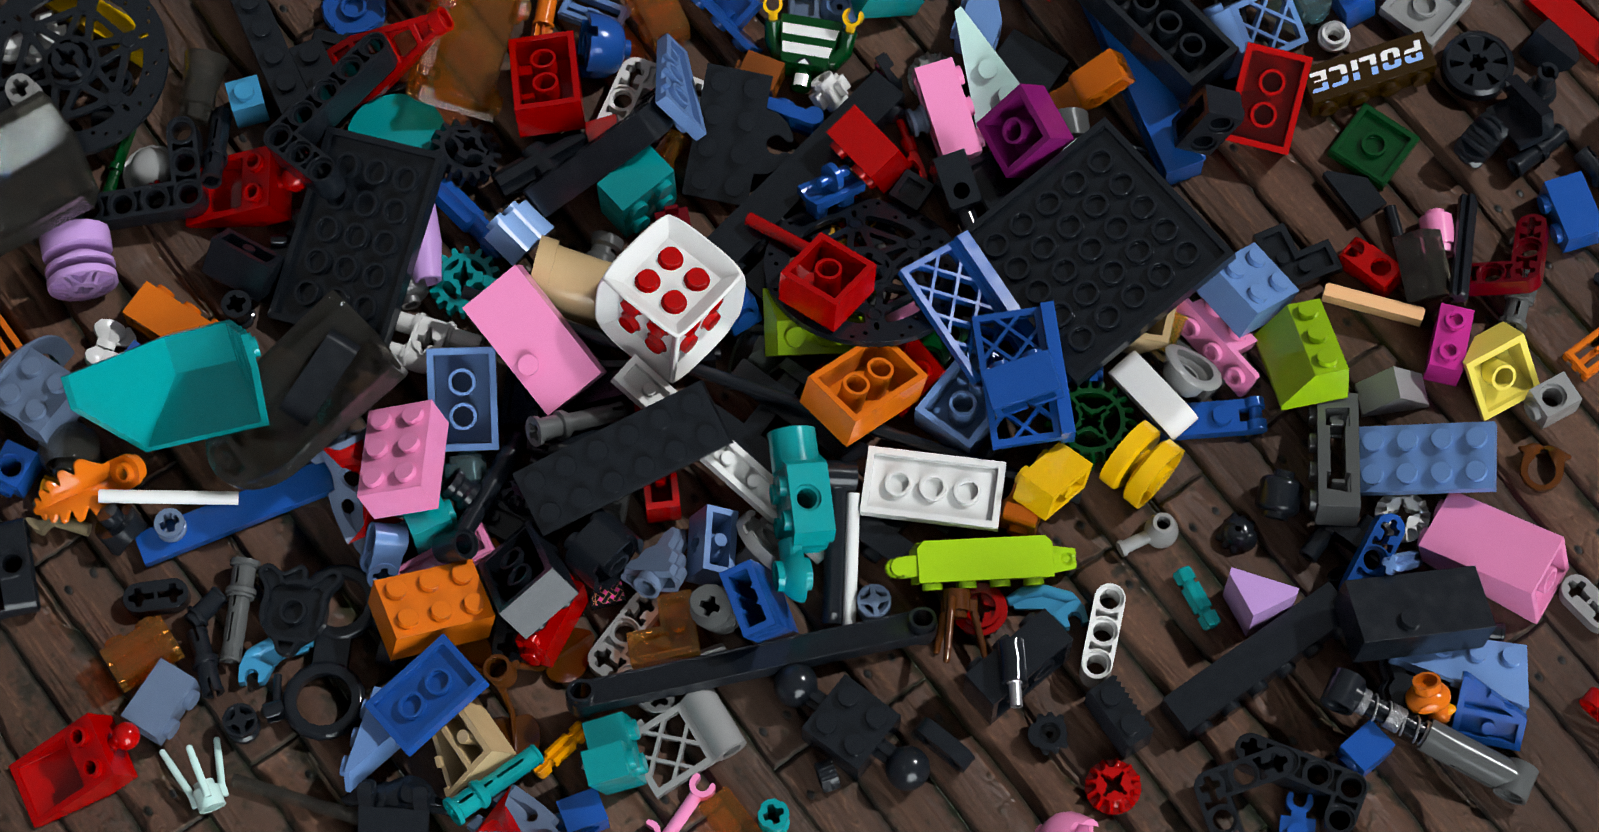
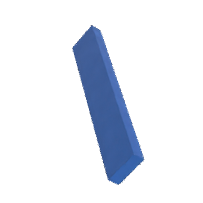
M325 462L316 465L311 463L239 492L238 505H205L185 513L183 516L187 522V532L178 542L169 543L163 541L158 536L154 526L150 527L135 537L146 568L324 498L328 496L327 493L334 490L332 475ZM173 519L166 521L167 526L165 528L169 532L176 530V523H174Z

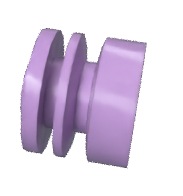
M74 219L50 226L41 233L39 243L44 264L47 265L44 272L47 278V290L51 297L69 302L85 301L108 294L117 287L119 279L115 269L116 262L114 257L111 256L113 245L107 224L93 219Z

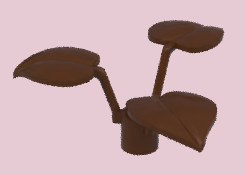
M574 628L552 668L541 664L534 666L520 663L518 660L510 662L502 654L493 655L490 643L486 639L456 645V648L481 675L484 674L499 689L509 712V717L499 716L493 720L516 752V755L530 744H534L539 749L541 742V729L537 720L530 714H522L516 717L515 709L508 695L507 688L515 683L517 670L542 672L546 669L548 677L559 684H568L576 679H580L589 667L588 653L593 647L595 638L592 631Z

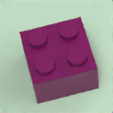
M1020 83L976 123L1006 178L1028 179L1075 140L1044 85Z

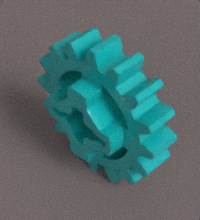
M465 246L463 253L460 254L456 248H452V256L449 258L442 254V280L429 289L432 299H437L435 301L437 308L440 310L446 307L447 314L450 317L456 311H459L461 319H465L467 316L462 307L470 301L461 299V285L464 284L467 274L469 280L466 281V286L481 291L501 276L499 267L494 266L495 263L492 256L484 259L483 251L480 248L475 254H471L469 246ZM477 266L483 271H476L473 267ZM444 290H447L448 294H454L457 299L455 300L448 296Z

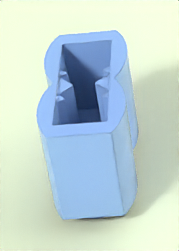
M527 199L520 204L514 200L502 213L497 214L486 227L490 232L484 238L514 266L539 244L541 235L547 236L555 227Z

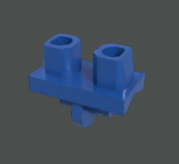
M829 162L822 166L821 176L797 186V194L806 202V211L814 219L818 220L827 216L828 208L835 204L838 207H846L853 204L854 196L865 191L866 183L863 180L857 179L846 164L838 168L834 163Z

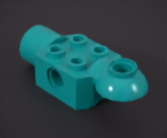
M794 425L774 429L767 433L772 476H774L773 484H770L769 497L771 505H776L777 518H774L773 523L774 535L776 539H780L778 541L780 561H773L772 581L776 592H784L793 601L805 603L807 592L813 588V568L809 557H805L804 554L818 553L826 550L828 544L835 540L836 525L828 464L818 453L815 427Z

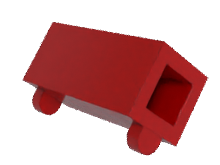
M572 575V580L579 592L573 602L567 608L561 609L551 617L540 631L534 632L527 639L519 633L515 639L521 658L531 665L539 666L541 664L549 668L553 667L589 602L584 583L574 580Z

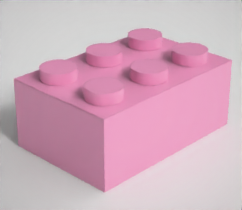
M432 399L369 410L357 498L374 519L433 510L439 507L449 422Z

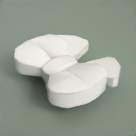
M100 319L95 323L93 329L97 337L96 346L86 350L84 354L85 362L88 365H92L117 355L114 352L116 346L128 348L133 340H136L135 333L130 327L125 329L124 325L115 320Z

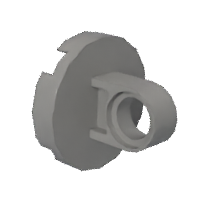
M749 510L736 523L738 534L745 547L736 554L735 566L751 559L756 562L759 560L763 565L772 570L773 561H780L778 541L780 539L775 538L774 527L764 517L757 519L754 517L756 511Z

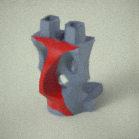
M366 427L360 430L351 429L334 438L318 443V448L307 452L309 459L315 465L325 462L330 471L334 490L327 493L333 514L347 544L353 543L360 555L370 522L406 525L403 515L374 519L357 498L358 485L354 487L345 481L344 475L348 471L356 472L360 476ZM345 499L353 502L354 510L351 514L345 513L342 508V502Z
M513 784L508 790H503L491 798L492 803H490V806L493 810L487 818L481 815L474 816L467 825V829L470 832H560L555 828L560 820L538 800ZM531 815H538L537 820L533 822L528 821Z

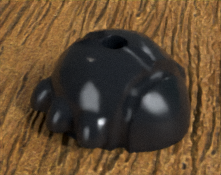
M1232 513L1230 518L1221 526L1215 539L1222 542L1221 547L1223 549H1230L1231 554H1236L1239 551H1242V553L1248 552L1257 543V533L1254 531L1255 522L1252 520L1248 521L1245 515L1238 516L1236 513ZM1235 528H1240L1241 531L1238 532Z
M1048 712L1046 716L1038 714L1036 723H1032L1028 730L1030 743L1036 748L1040 747L1044 755H1048L1050 751L1058 754L1060 747L1066 749L1068 747V732H1066L1067 727L1064 723V716L1062 714L1054 716L1053 712ZM1051 732L1053 736L1048 738L1046 733Z

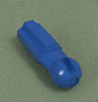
M446 178L443 179L435 204L464 233L468 232L480 244V249H482L485 257L492 256L493 260L503 259L504 257L484 238L490 232L486 227L489 221L484 217L485 213L452 181H446Z

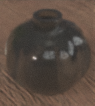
M78 419L77 421H71L59 426L53 432L47 444L38 440L37 453L44 470L58 480L57 472L60 470L74 474L73 463L78 459L100 463L102 447L95 430L84 425L83 421Z

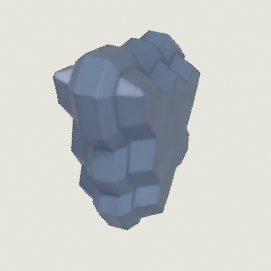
M671 527L663 533L656 545L646 548L637 559L629 561L624 572L621 574V579L632 586L640 595L650 599L658 597L660 592H678L687 575V571L684 568L687 562L684 552L688 547L686 530Z

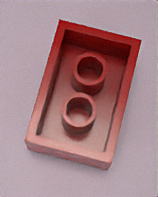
M573 30L508 39L514 111L520 138L585 129L579 59Z
M1246 42L1233 90L1241 94L1242 107L1245 112L1244 121L1225 140L1288 155L1313 57Z

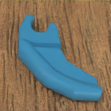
M1045 584L1023 586L1005 597L1007 606H1012L1016 611H1042L1045 608L1066 631L1070 630L1068 618L1071 616H1077L1081 621L1082 627L1089 624L1085 606L1073 592Z
M269 637L245 652L239 665L238 683L240 686H247V677L251 673H257L259 686H265L275 667L285 659L275 651L274 643ZM315 640L302 647L294 656L308 653L309 649L315 646Z

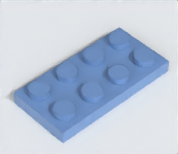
M1495 421L1359 427L1360 496L1497 492V424Z

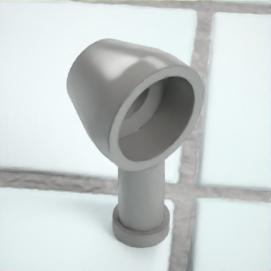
M1156 513L1146 521L1144 531L1123 541H1116L1117 550L1122 557H1125L1128 553L1147 544L1156 548H1167L1177 539L1179 532L1178 524L1170 514ZM1165 522L1169 528L1161 529L1157 526V523Z

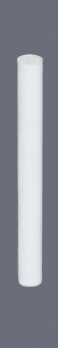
M99 489L98 503L238 505L239 491Z
M847 492L842 626L856 623L861 493Z

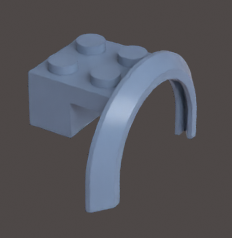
M46 335L30 341L12 351L0 363V411L18 422L27 435L51 450L56 447L81 416L70 409L60 378L71 373L63 367L75 352L66 340L56 335Z

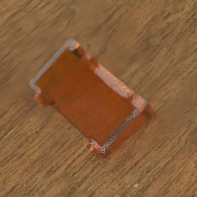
M431 0L427 14L438 7L445 8L454 21V29L441 36L410 68L406 83V94L418 102L493 122L494 115L497 116L500 113L503 104V97L499 96L496 84L508 47V39L511 37L514 25H519L522 20L526 21L531 11V2L529 0Z

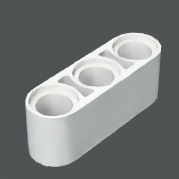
M1135 350L1108 372L1115 384L1168 439L1174 441L1198 420L1197 415L1190 406Z
M1113 583L1101 585L1097 589L1093 600L1079 670V677L1082 683L1089 688H1093L1109 678L1112 672L1126 602V595L1123 589ZM1104 598H1111L1117 602L1118 606L1113 609H1107L1101 605L1100 601ZM1104 630L1110 634L1111 639L1101 642L1094 637V633ZM1091 663H1098L1104 667L1105 671L1102 674H1093L1087 669V666Z

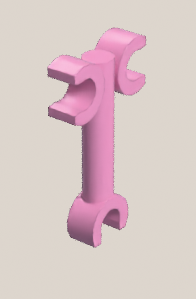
M698 773L694 774L689 782L690 793L662 832H679L700 801L709 800L714 796L716 785L711 783L707 790L699 791L696 786L701 780V775ZM649 819L646 821V826L654 832H661L657 822Z

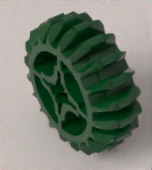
M1088 380L1085 383V388L1081 389L1080 386L1077 387L1073 383L1072 393L1069 391L1076 435L1075 442L1064 444L1093 463L1090 471L1092 472L1094 471L1095 463H1099L1100 467L1103 468L1121 441L1137 426V422L1130 419L1134 415V409L1125 407L1128 401L1126 396L1116 399L1118 392L1116 387L1106 392L1104 391L1105 383L1103 381L1100 382L1098 388H1092V382ZM1086 405L1099 406V408L1092 409L1087 407ZM1113 417L1118 432L1110 441L1104 427L1108 424V420ZM1048 419V421L1044 422V431L1053 432L1051 420ZM1053 441V442H1046V443H1047V444H1055V445H1056V444H1057L1058 442H1060V441ZM1090 443L1094 447H1085L1079 444Z

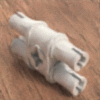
M401 311L395 331L409 334L408 342L403 345L391 341L389 350L372 346L371 356L398 364V367L404 372L410 370L427 376L426 349L423 352L422 347L484 346L485 338L483 335L457 328V324L453 321H449V323L428 317L423 312L412 315Z

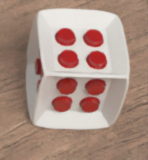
M667 214L645 229L608 267L597 286L595 318L603 332L631 357L636 354L665 381L674 383L689 373L725 337L733 326L743 306L746 288L745 276L738 265L714 243L686 222Z

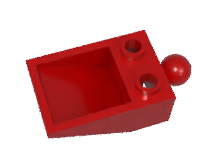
M267 146L228 155L227 166L223 169L221 186L216 189L208 188L210 202L207 211L201 216L187 218L185 226L188 228L264 227L289 221L292 217V192H299L306 185L282 168L275 161ZM194 164L188 165V171L193 168ZM193 192L187 195V203L194 202L198 197V193Z
M86 713L9 765L34 828L44 826L103 799L136 779L138 775L127 750L136 747L140 741L138 727L131 722H122L116 725L112 715Z

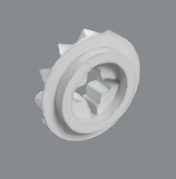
M1417 495L1383 496L1377 503L1374 518L1380 514H1395L1398 512L1400 505L1403 504L1405 512L1411 513L1413 516H1409L1406 521L1405 534L1401 543L1412 542L1418 539L1422 529L1428 527L1431 513L1426 506V500H1422ZM1391 521L1389 523H1382L1387 528L1388 535L1394 534V531L1390 528Z

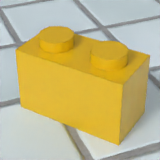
M1060 441L1050 450L1044 449L1030 467L1025 465L1021 468L1014 480L1017 486L1013 499L1046 521L1085 488L1093 463L1064 443L1061 444Z

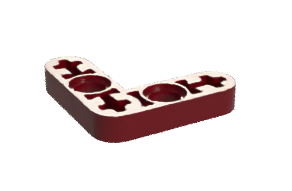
M1528 214L1518 220L1511 261L1472 263L1469 296L1523 294L1536 291L1541 287L1549 240V231L1544 216ZM1534 229V237H1529L1531 230ZM1529 250L1538 251L1536 254L1532 256L1521 255ZM1451 266L1446 268L1442 274L1445 291L1448 294ZM1525 269L1530 270L1527 277H1525ZM1489 276H1501L1495 281H1484Z

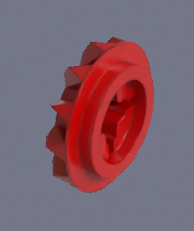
M978 582L977 588L969 589L971 591L970 599L978 600L980 598L983 608L990 611L984 613V618L980 622L983 635L995 634L1005 624L1008 613L1007 602L999 589L990 588V584ZM970 612L967 613L966 619L955 620L956 626L964 630L967 635H975Z
M1118 758L1114 760L1103 759L1094 767H1091L1085 780V794L1090 804L1098 811L1110 815L1122 814L1133 808L1139 800L1142 790L1140 775L1136 773L1131 764L1122 762ZM1122 776L1119 785L1122 792L1119 793L1114 790L1105 797L1107 783L1104 779L1113 781Z

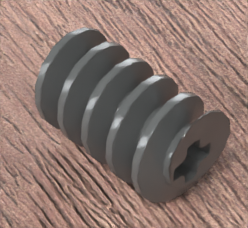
M705 584L693 591L689 598L691 617L696 624L717 635L732 633L739 627L724 588L716 584ZM714 608H720L718 612L713 611Z

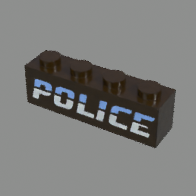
M1419 31L1312 65L1302 100L1310 118L1317 115L1329 116L1337 112L1339 108L1348 105L1357 107L1368 102L1370 98L1380 95L1389 97L1399 92L1400 89L1411 85L1413 87L1423 86L1433 78L1437 62L1423 31Z

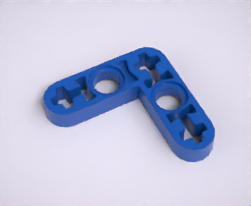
M1392 513L1380 514L1372 520L1339 584L1338 591L1345 580L1384 576L1386 566L1381 564L1382 559L1395 554L1405 534V524L1398 515ZM1391 521L1390 528L1394 531V534L1386 535L1381 545H1386L1387 549L1380 545L1372 544V540L1381 541L1385 531L1381 528V524ZM1369 550L1376 551L1380 557L1379 565L1374 570L1368 569L1364 564V555Z

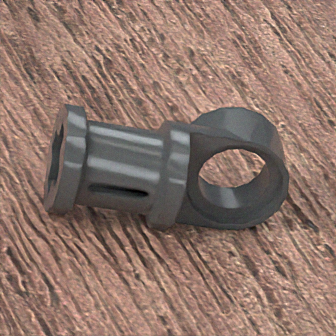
M1525 269V277H1527L1530 270ZM1537 290L1523 294H1504L1506 303L1502 316L1497 319V324L1504 321L1522 333L1526 332L1527 323L1525 321L1529 307L1534 305Z

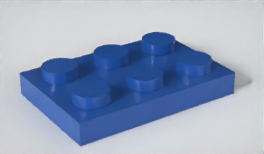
M443 633L371 697L364 706L410 757L490 684Z

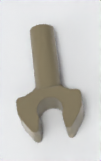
M60 516L56 523H52L49 517L46 521L26 517V521L33 531L43 536L54 527L87 537L92 530L91 523L85 521L78 522L71 517L66 524L61 523Z

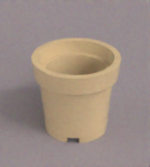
M541 235L531 277L565 319L601 329L595 318L596 291L601 278L612 262L559 245V240Z

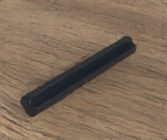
M1472 193L1468 195L1461 194L1458 198L1449 285L1450 300L1454 303H1464L1469 297L1478 205L1476 196Z

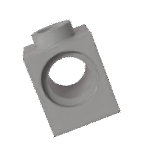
M1563 371L1529 389L1523 401L1524 409L1529 419L1533 422L1536 421L1540 428L1544 429L1576 412L1582 397ZM1542 398L1553 399L1557 406L1551 407L1546 405Z

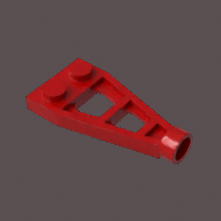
M438 7L426 15L351 35L326 50L334 65L365 35L372 32H380L387 38L397 56L398 62L394 70L353 110L360 109L369 101L383 96L441 36L454 29V21L445 8ZM410 30L417 44L402 56L394 37Z

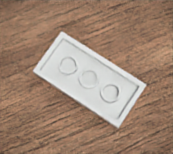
M869 446L860 515L998 532L1006 462Z

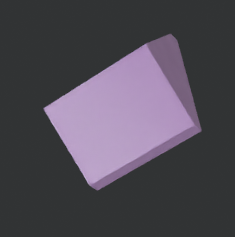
M1231 567L1223 597L1243 633L1248 637L1292 608L1299 588Z

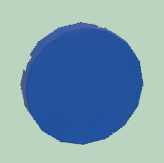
M323 0L321 5L324 23L330 32L342 35L348 32L350 36L382 27L388 12L386 0Z

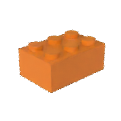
M897 345L886 347L856 346L809 375L799 402L842 444L848 447L916 403L920 398L928 375Z
M472 558L374 580L368 599L369 608L390 661L421 654L443 633L455 646L489 638L496 617Z

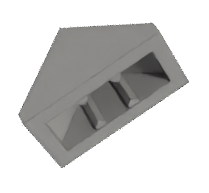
M1392 366L1355 384L1361 417L1429 407L1423 376L1418 372Z

